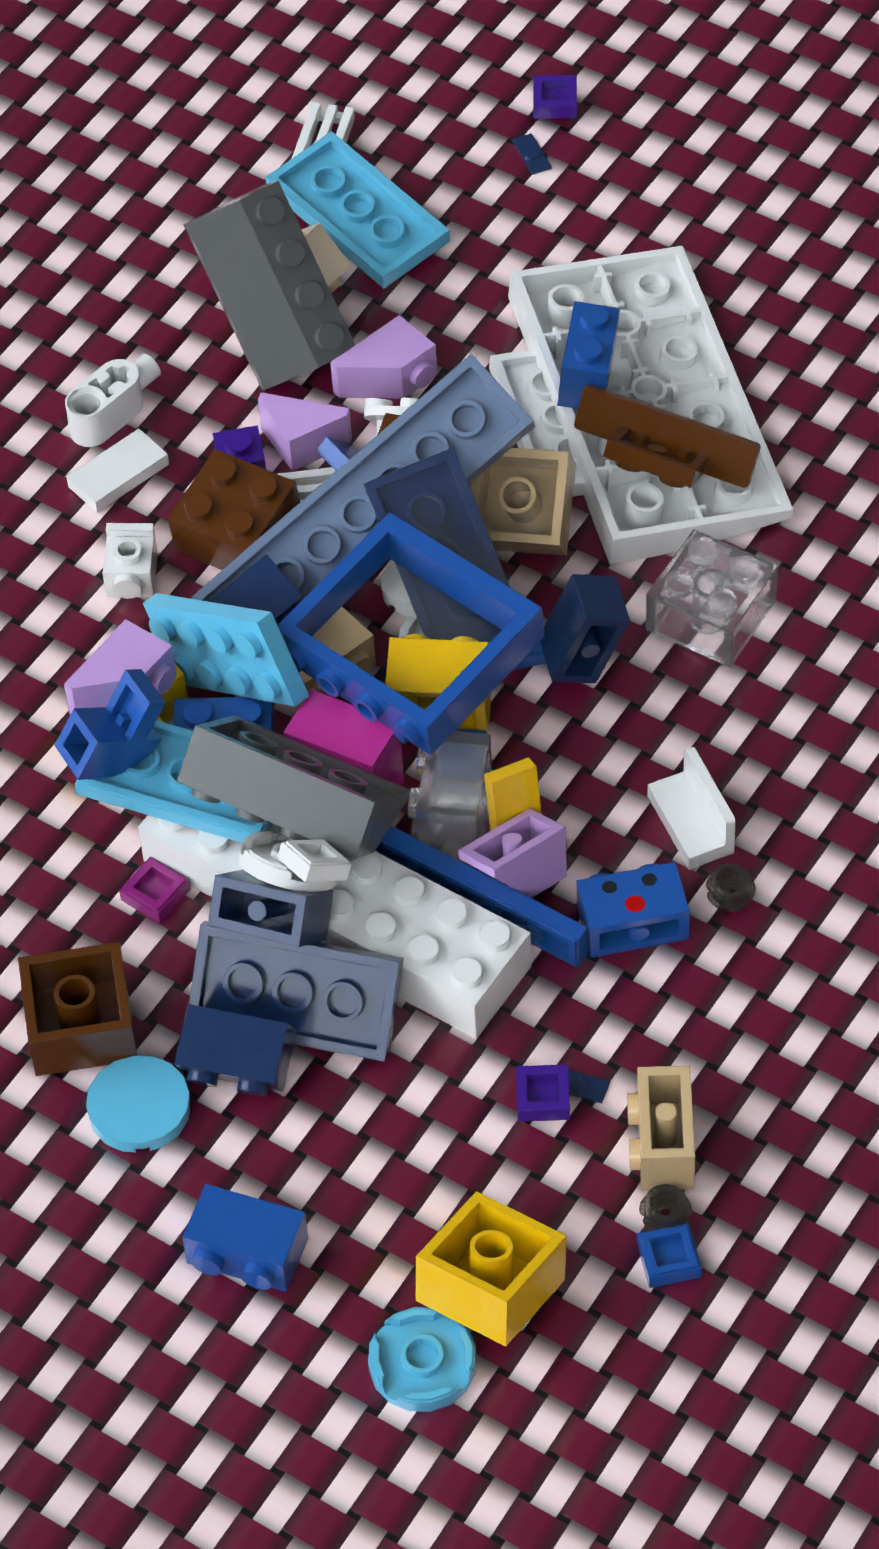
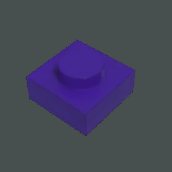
M534 75L533 119L577 118V75Z
M258 425L212 433L215 449L266 469Z
M568 1064L516 1066L518 1122L570 1120Z

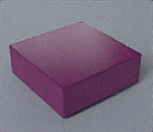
M149 857L124 884L119 893L121 901L160 924L191 888L189 879L154 858Z

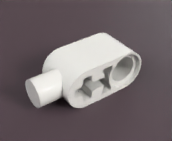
M142 354L133 362L125 359L111 360L70 391L65 399V407L72 440L84 447L98 446L136 417L143 408L141 390L161 374L156 361L147 354Z

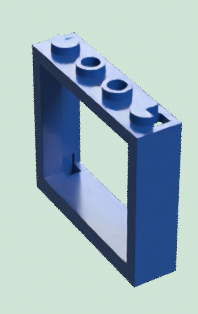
M391 512L277 625L298 672L303 671L315 679L318 685L330 696H341L353 704L356 710L368 721H379L390 728L403 744L409 741L429 755H432L545 637L542 607ZM388 559L396 562L502 630L426 710L312 637Z

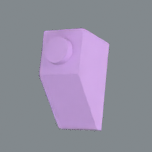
M399 315L331 362L333 393L339 398H405L418 388L427 386L437 376L436 344Z
M125 619L64 683L69 714L72 713L74 708L106 707L123 673L128 669H142L159 694L167 692L176 677L172 645Z
M531 808L458 850L460 860L531 898L567 877L566 827Z

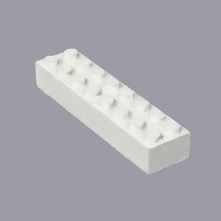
M149 815L138 826L144 861L149 857L154 858L189 879L190 886L212 897L215 875L243 869L239 864L241 842ZM272 825L270 831L278 833V841H290V838L280 833V826ZM376 851L354 859L350 862L352 865L347 880L338 881L337 885L330 889L334 890L327 940L322 941V943L404 958L398 997L477 1039L531 968V932Z

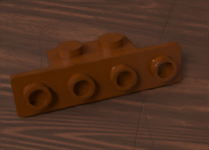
M588 384L583 389L574 422L576 429L607 440L603 457L616 461L615 464L619 468L629 472L644 471L656 475L662 483L676 488H683L685 486L691 488L703 474L746 488L751 483L761 445L758 442L592 384Z

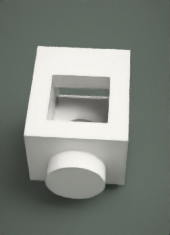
M106 523L107 537L103 565L106 597L126 599L152 597L154 595L158 558L154 523Z

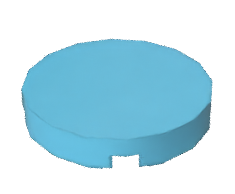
M133 1055L112 1062L97 1074L88 1089L86 1108L93 1132L106 1145L122 1152L136 1153V1149L148 1147L152 1151L167 1145L178 1137L185 1127L190 1114V1093L184 1076L171 1063L155 1056Z
M413 1307L393 1314L384 1322V1327L378 1331L377 1335L375 1332L369 1343V1373L376 1390L389 1403L408 1411L431 1412L451 1405L467 1392L476 1372V1346L466 1326L429 1307Z

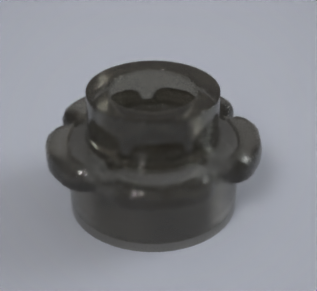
M737 864L719 866L714 870L706 883V888L709 890L707 898L718 909L742 910L748 906L749 899H752L756 892L755 883L751 879L749 872ZM733 889L735 891L733 893H728L726 890Z
M661 1184L648 1191L640 1202L639 1212L644 1216V1226L650 1231L688 1223L687 1217H690L692 1214V1205L681 1189L674 1185ZM668 1209L670 1214L663 1215L661 1210Z

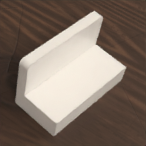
M695 747L685 749L684 771L648 784L647 796L687 868L691 870L734 854L735 817Z

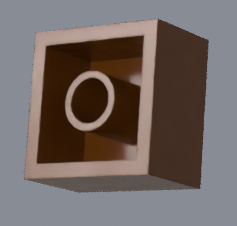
M214 449L167 519L175 551L223 570L300 503L296 481Z
M120 942L18 957L28 1044L36 1076L110 1065L116 1060L137 1055Z

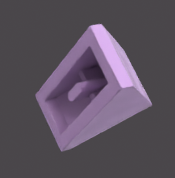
M260 392L258 404L261 430L292 472L323 458L317 449L326 437L350 444L352 434L349 408Z

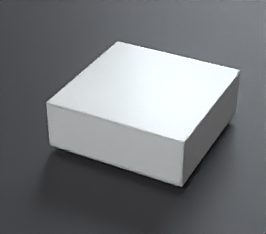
M324 839L282 842L277 857L304 882L347 880L352 865Z

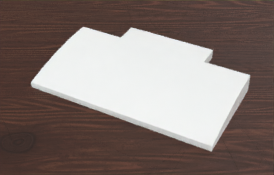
M683 246L519 270L510 273L508 298L528 350L491 355L489 361L490 373L532 418L536 425L517 442L518 448L569 451L576 462L573 497L584 496L610 565L705 545L792 518L793 507ZM574 301L620 308L616 343L607 390L758 442L761 445L752 480L748 487L742 488L705 474L691 488L687 486L683 488L668 486L662 483L656 475L644 471L629 472L619 468L615 464L616 461L603 457L607 443L606 439L574 427L578 409L557 406L561 368Z

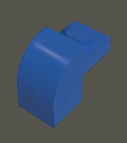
M142 669L125 670L106 707L74 708L54 746L78 780L109 778L122 774L127 769L135 767L146 759L161 741L153 726L166 702Z

